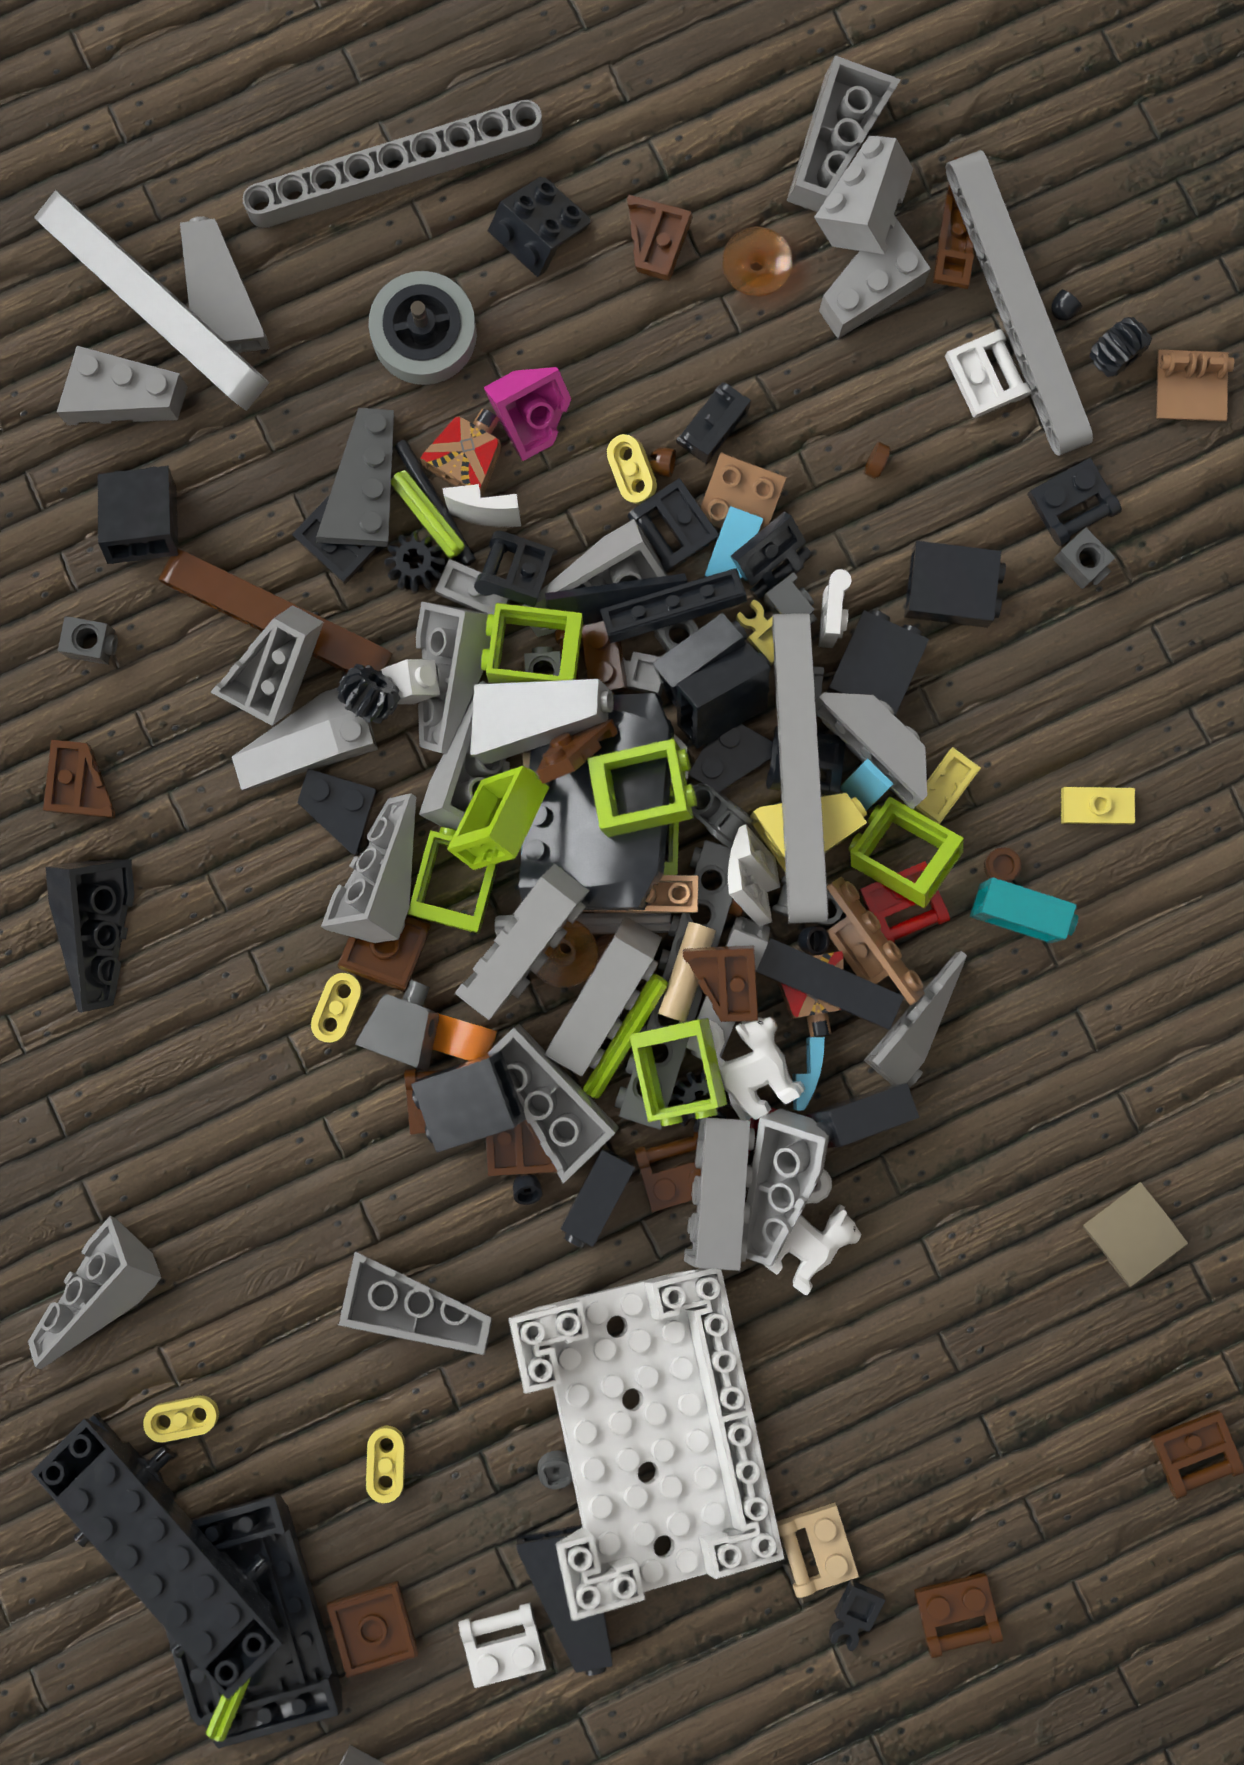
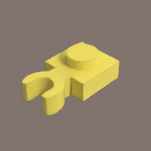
M753 600L750 606L756 612V617L747 619L739 612L736 619L742 627L754 631L748 637V641L759 653H762L767 658L771 666L774 664L772 617L767 621L764 617L762 605L758 601Z

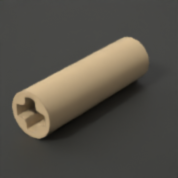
M688 922L658 1014L684 1023L686 1022L698 987V979L688 962L686 963L683 958V948L711 947L716 933L715 930L697 923Z

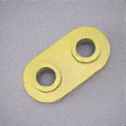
M630 435L616 436L611 440L607 448V458L621 495L629 502L641 504L655 495L657 489L655 476L642 443ZM631 448L632 456L629 460H625L624 452ZM643 480L645 487L643 491L638 493L636 485L639 481Z
M338 973L327 981L311 1020L312 1032L320 1041L333 1043L341 1040L346 1035L362 997V986L355 976L347 973ZM346 984L350 987L351 993L347 998H341L338 990L342 985ZM329 1018H334L337 1022V1028L332 1032L327 1031L325 1028V1022Z
M194 1396L160 1403L150 1409L145 1415L143 1422L144 1431L155 1442H168L202 1435L216 1425L219 1418V1410L216 1403L207 1396ZM196 1408H202L206 1411L207 1416L205 1420L196 1418ZM161 1415L169 1417L171 1421L169 1427L160 1425L159 1418Z
M382 1426L376 1429L368 1440L366 1489L373 1500L379 1503H389L400 1495L404 1487L405 1439L397 1428ZM384 1438L392 1440L394 1444L393 1449L384 1450L381 1447V1440ZM389 1476L393 1482L392 1486L383 1487L380 1484V1477Z

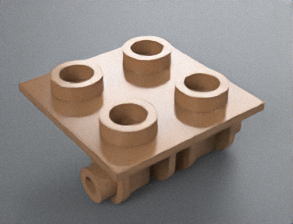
M1158 350L1156 419L1226 422L1228 372L1233 371L1234 358L1228 357V352Z
M720 452L701 509L711 524L721 529L730 506L763 518L760 532L770 524L787 477Z

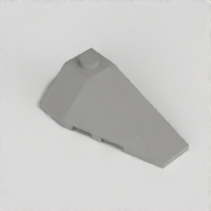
M635 519L604 536L545 586L539 593L535 608L546 609L545 593L668 575L650 542ZM530 626L537 637L555 633V630H557Z
M337 688L321 693L232 756L241 790L252 789L307 772L308 769H317L378 750L371 723H367L359 716L355 717L352 711L345 709V704L337 698L339 695Z
M412 793L387 799L367 834V839L370 841L369 845L360 857L355 856L349 866L354 871L344 887L338 885L331 897L321 925L325 930L373 943L399 939L405 927V919L410 904L416 796Z
M778 1109L761 1116L759 1119L752 1164V1183L748 1189L747 1202L750 1205V1217L748 1224H743L742 1239L747 1240V1259L769 1267L774 1265L823 1173L829 1136L817 1126V1123L812 1118Z

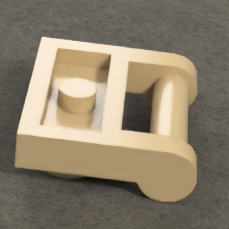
M836 1503L776 1522L779 1536L782 1538L795 1580L793 1589L796 1597H806L818 1590L859 1577ZM802 1528L806 1530L819 1571L818 1575L812 1577L808 1575L795 1534L797 1530Z

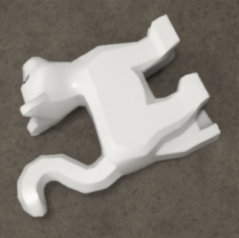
M758 1017V1021H741L742 1024H738L735 1027L736 1031L753 1051L726 1062L720 1058V1053L725 1043L723 1030L717 1023L709 1020L723 1087L728 1092L731 1106L741 1120L748 1121L752 1117L757 1120L770 1112L771 1107L766 1100H760L757 1095V1089L767 1084L770 1085L784 1104L800 1097L805 1087L801 1081L793 1082L789 1075L785 1056L774 1042L777 1023L772 1017Z
M824 1169L807 1203H818L828 1197L832 1188V1182L828 1172ZM841 1204L830 1215L823 1232L812 1226L800 1214L774 1265L770 1267L764 1266L778 1274L783 1268L781 1260L784 1255L790 1252L801 1261L793 1278V1287L807 1296L812 1289L810 1279L813 1275L831 1263L839 1248L847 1244H856L861 1237V1233L856 1227L855 1222L847 1215V1211L844 1210L845 1207Z

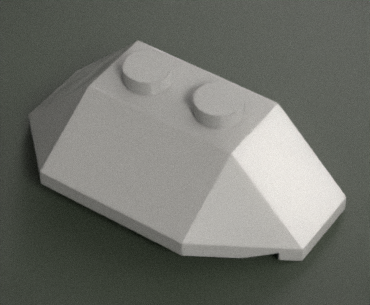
M823 693L816 700V716L821 718L822 722L834 735L839 736L846 743L845 746L862 763L868 758L893 783L889 789L898 798L902 799L909 808L914 809L927 797L925 746L920 742L919 735L912 728L904 726L894 716L893 709L886 702L879 701L874 695Z

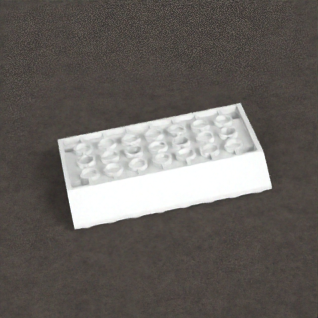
M701 1268L671 1273L535 1307L509 1318L524 1393L553 1387L583 1526L556 1543L571 1619L573 1621L645 1600L644 1592L700 1575L708 1574L714 1579H718L784 1559L721 1269ZM613 1316H620L624 1322V1330L619 1336L612 1337L607 1331V1323ZM634 1388L639 1393V1403L633 1409H626L622 1403V1397L627 1390ZM645 1462H652L655 1467L654 1477L648 1482H641L638 1477L639 1467ZM667 1535L670 1538L671 1547L665 1555L658 1556L654 1552V1542L658 1537Z

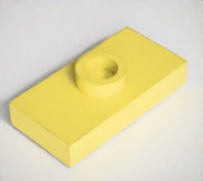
M952 747L928 778L927 797L914 809L940 824L981 767Z
M1063 787L1061 788V824H1135V788Z

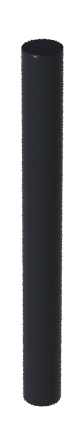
M407 440L398 442L394 448L410 475L463 541L465 548L458 555L461 562L465 566L472 564L476 561L474 554Z

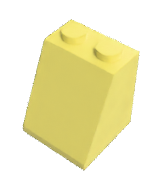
M847 793L821 797L824 854L859 831L867 823L864 819L867 812L856 797L851 799ZM782 803L759 807L751 814V817L754 819L752 825L786 874Z

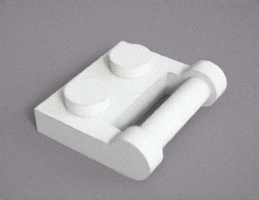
M1002 329L952 349L945 355L974 419L1011 402L1020 401L1032 393L1028 383H1023L1004 343L1007 338ZM992 349L1010 389L1003 391L985 350Z
M842 569L832 573L829 585L823 592L819 647L833 648L837 639L842 638L843 631L847 629L848 610L842 609L844 592L851 585V576Z
M531 1603L519 1605L518 1610L472 1622L470 1618L459 1621L460 1635L465 1647L474 1688L546 1670V1661ZM521 1624L525 1628L524 1633L478 1645L475 1636Z

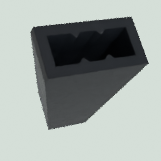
M577 1525L518 1536L516 1543L517 1553L575 1672L585 1671V1675L589 1676L604 1673L607 1670L606 1667L613 1666V1654L606 1614L602 1612L575 1621L571 1619L556 1547L557 1542L581 1529L583 1526Z

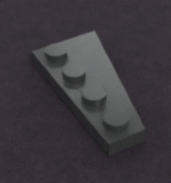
M358 408L316 536V542L388 547L394 410Z

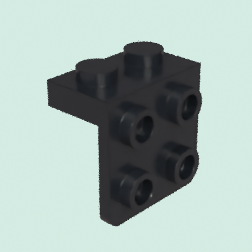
M539 177L500 202L488 232L535 276L539 277L547 271L557 248L587 229L591 220L552 182L545 177Z

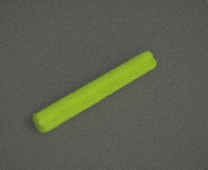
M657 974L651 975L584 1085L583 1091L592 1098H600L631 1047L629 1035L641 1031L666 990L668 982Z

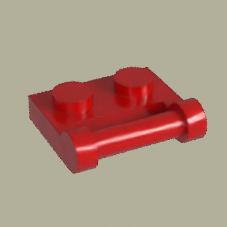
M924 861L898 874L916 883L927 867V863ZM879 882L859 889L867 911H871L877 917L881 925L880 930L888 941L894 942L937 922L941 925L950 921L948 910L939 890H937L930 900L931 910L888 927L885 917L911 907L916 903Z

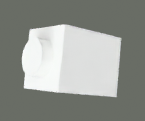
M406 659L381 669L383 675L392 678V684L399 688L400 700L397 704H416L440 695L435 660Z

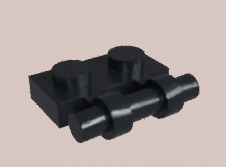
M784 511L730 557L745 582L751 586L757 583L750 589V592L755 599L760 600L791 573L797 574L804 568L803 564L813 555L805 545L802 546L806 540L793 517Z

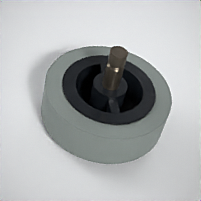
M415 271L400 275L380 290L370 309L369 333L375 352L383 366L401 380L420 385L445 381L457 374L472 356L477 338L474 311L466 293L458 284L446 276L428 271Z

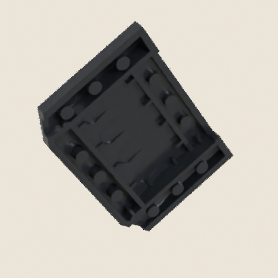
M656 693L613 695V710L608 712V720H613L618 733L614 737L599 741L601 748L589 758L674 739L675 731L663 710L661 697ZM550 744L531 750L529 769L536 773L543 759L542 756L547 752ZM668 757L611 769L619 816L669 805L671 773ZM586 759L577 770L545 783L549 786V789L522 844L519 891L522 902L541 876L556 864L589 890L581 902L586 906L584 910H645L648 904L645 902L654 884H659L664 874L668 824L607 837L599 828L588 759Z
M279 1493L191 1518L220 1553L225 1551L236 1565L247 1570L260 1555H264L267 1559L258 1569L265 1562L270 1561L272 1566L256 1582L261 1593L273 1605L270 1611L284 1641V1644L251 1677L223 1742L214 1740L215 1746L219 1749L338 1716L343 1710L341 1683L290 1510ZM166 1630L169 1644L171 1646L176 1642V1640ZM175 1651L172 1654L190 1716L198 1726L203 1724L208 1729L222 1694L187 1653L179 1659L174 1656L177 1652Z

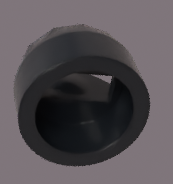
M1061 289L1052 301L1051 310L1055 318L1065 321L1076 316L1083 306L1075 296Z
M807 927L798 936L799 948L806 954L822 955L829 947V934L822 927Z
M528 1174V1176L522 1177L519 1175L513 1182V1196L517 1203L530 1205L541 1199L543 1194L541 1183L535 1175Z

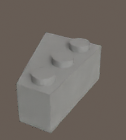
M869 136L815 215V220L832 247L886 254L888 245L885 240L889 229H894L896 223L894 212L897 203L903 202L913 171L912 165L896 138Z
M897 218L894 229H889L885 240L888 245L886 254L859 251L823 295L819 312L838 339L920 288L927 280L931 268Z
M77 346L56 413L67 425H79L78 423L100 422V424L120 420H133V422L178 420L188 387L179 373Z
M292 605L273 618L249 646L246 653L231 667L222 681L213 688L211 693L273 726L292 710L324 622Z

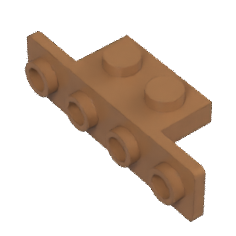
M843 877L827 886L828 891L847 917L832 926L827 932L838 950L843 952V957L857 976L875 984L890 976L910 1005L916 1003L925 995L921 979L913 970H908L901 960L902 954L897 945L891 940L888 941L883 935L877 917L871 911H866L859 901L860 896L857 889L852 883L845 881Z

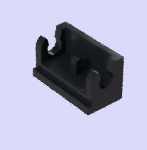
M722 382L683 433L679 435L676 442L707 465L749 412L751 400L746 396L744 397L730 385Z

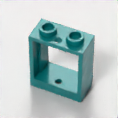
M993 877L979 884L969 916L1048 943L1066 940L1067 935L1072 936L1078 922V915L1074 914L1077 904Z

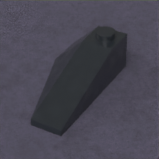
M132 860L83 861L47 866L45 868L49 905L78 1012H87L113 1006L121 968V962L118 960L122 939L126 940L128 928L124 927L128 906L132 907L135 895Z

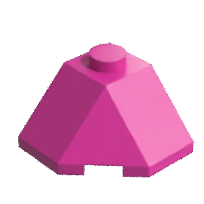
M557 367L513 371L483 387L496 416L499 418L501 425L522 461L554 445L559 432L556 428L562 413L567 412L571 402V397Z

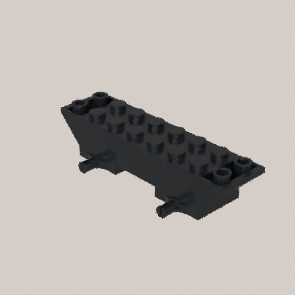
M83 1419L31 1471V1474L80 1529L74 1535L75 1541L80 1540L78 1544L82 1547H85L90 1541L176 1640L169 1647L172 1653L177 1651L174 1656L181 1659L187 1653L221 1694L229 1700L284 1644L270 1611L273 1605L261 1593L256 1582L272 1566L270 1561L265 1562L258 1569L267 1559L264 1555H260L246 1570L236 1565L225 1551L220 1553L173 1500L176 1495L164 1483L160 1470L175 1456L172 1451L168 1452L171 1450L170 1448L163 1445L149 1460L140 1456L129 1442L123 1443L89 1419Z

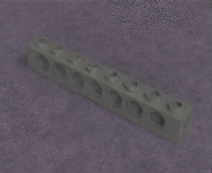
M705 840L702 848L695 847L689 867L696 869L694 876H699L698 906H704L710 912V921L703 926L716 931L711 947H718L732 901L728 888V867L732 848ZM714 872L720 877L721 885L717 890L709 891L702 886L701 876L704 873ZM682 913L681 917L677 915L673 917L668 933L669 936L674 937L670 951L663 949L657 968L664 971L662 978L669 982L688 922H693L690 913ZM699 984L686 1022L694 1021L703 995V990ZM665 991L640 1032L663 1028L658 1021V1012ZM689 1037L663 1043L668 1049V1056L665 1061L655 1063L665 1108H668ZM631 1052L625 1073L631 1074L628 1088L620 1087L614 1107L621 1109L619 1113L621 1118L661 1130L660 1120L648 1122L643 1097L636 1090L639 1078L634 1055Z

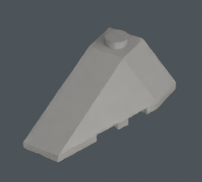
M421 602L416 632V648L422 649V659L435 660L440 695L421 701L418 704L420 747L447 754L473 696L474 684H478L484 671L481 670L483 649L490 648L491 636H486L488 614Z
M481 681V682H479L478 684H487V683H485L484 681ZM474 693L447 754H443L429 782L419 813L420 816L435 824L457 830L480 781L510 770V762H506V758L493 763L483 764L470 755Z
M962 951L953 955L923 990L925 995L905 1011L864 1059L870 1067L891 1085L908 1083L910 1088L922 1075L923 1072L919 1068L925 1062L967 957Z
M110 1216L87 1241L81 1251L85 1258L76 1273L69 1271L64 1280L67 1286L58 1303L53 1302L49 1305L28 1340L36 1368H44L139 1304L161 1279L153 1253L116 1218Z

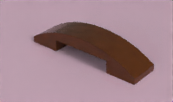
M948 183L937 244L933 283L968 289L974 258V247Z

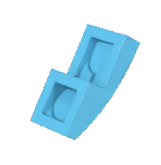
M730 506L704 577L737 568L730 556L759 532L763 518Z
M867 758L841 785L840 789L847 793L851 799L856 797L867 811L893 783Z
M824 1037L806 1038L807 1074H792L793 1082L801 1081L805 1090L799 1098L793 1100V1110H805L816 1089L823 1063Z

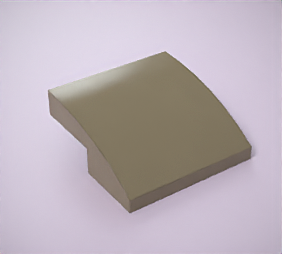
M1141 1182L1083 1225V1229L1106 1255L1107 1261L1130 1289L1188 1245L1180 1231Z

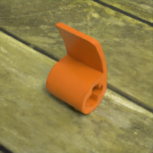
M439 1014L433 1050L471 1061L488 1055V1052L493 1048L497 1031Z

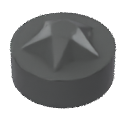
M550 1451L540 1458L537 1470L542 1485L549 1489H562L572 1482L573 1478L567 1453L563 1451Z

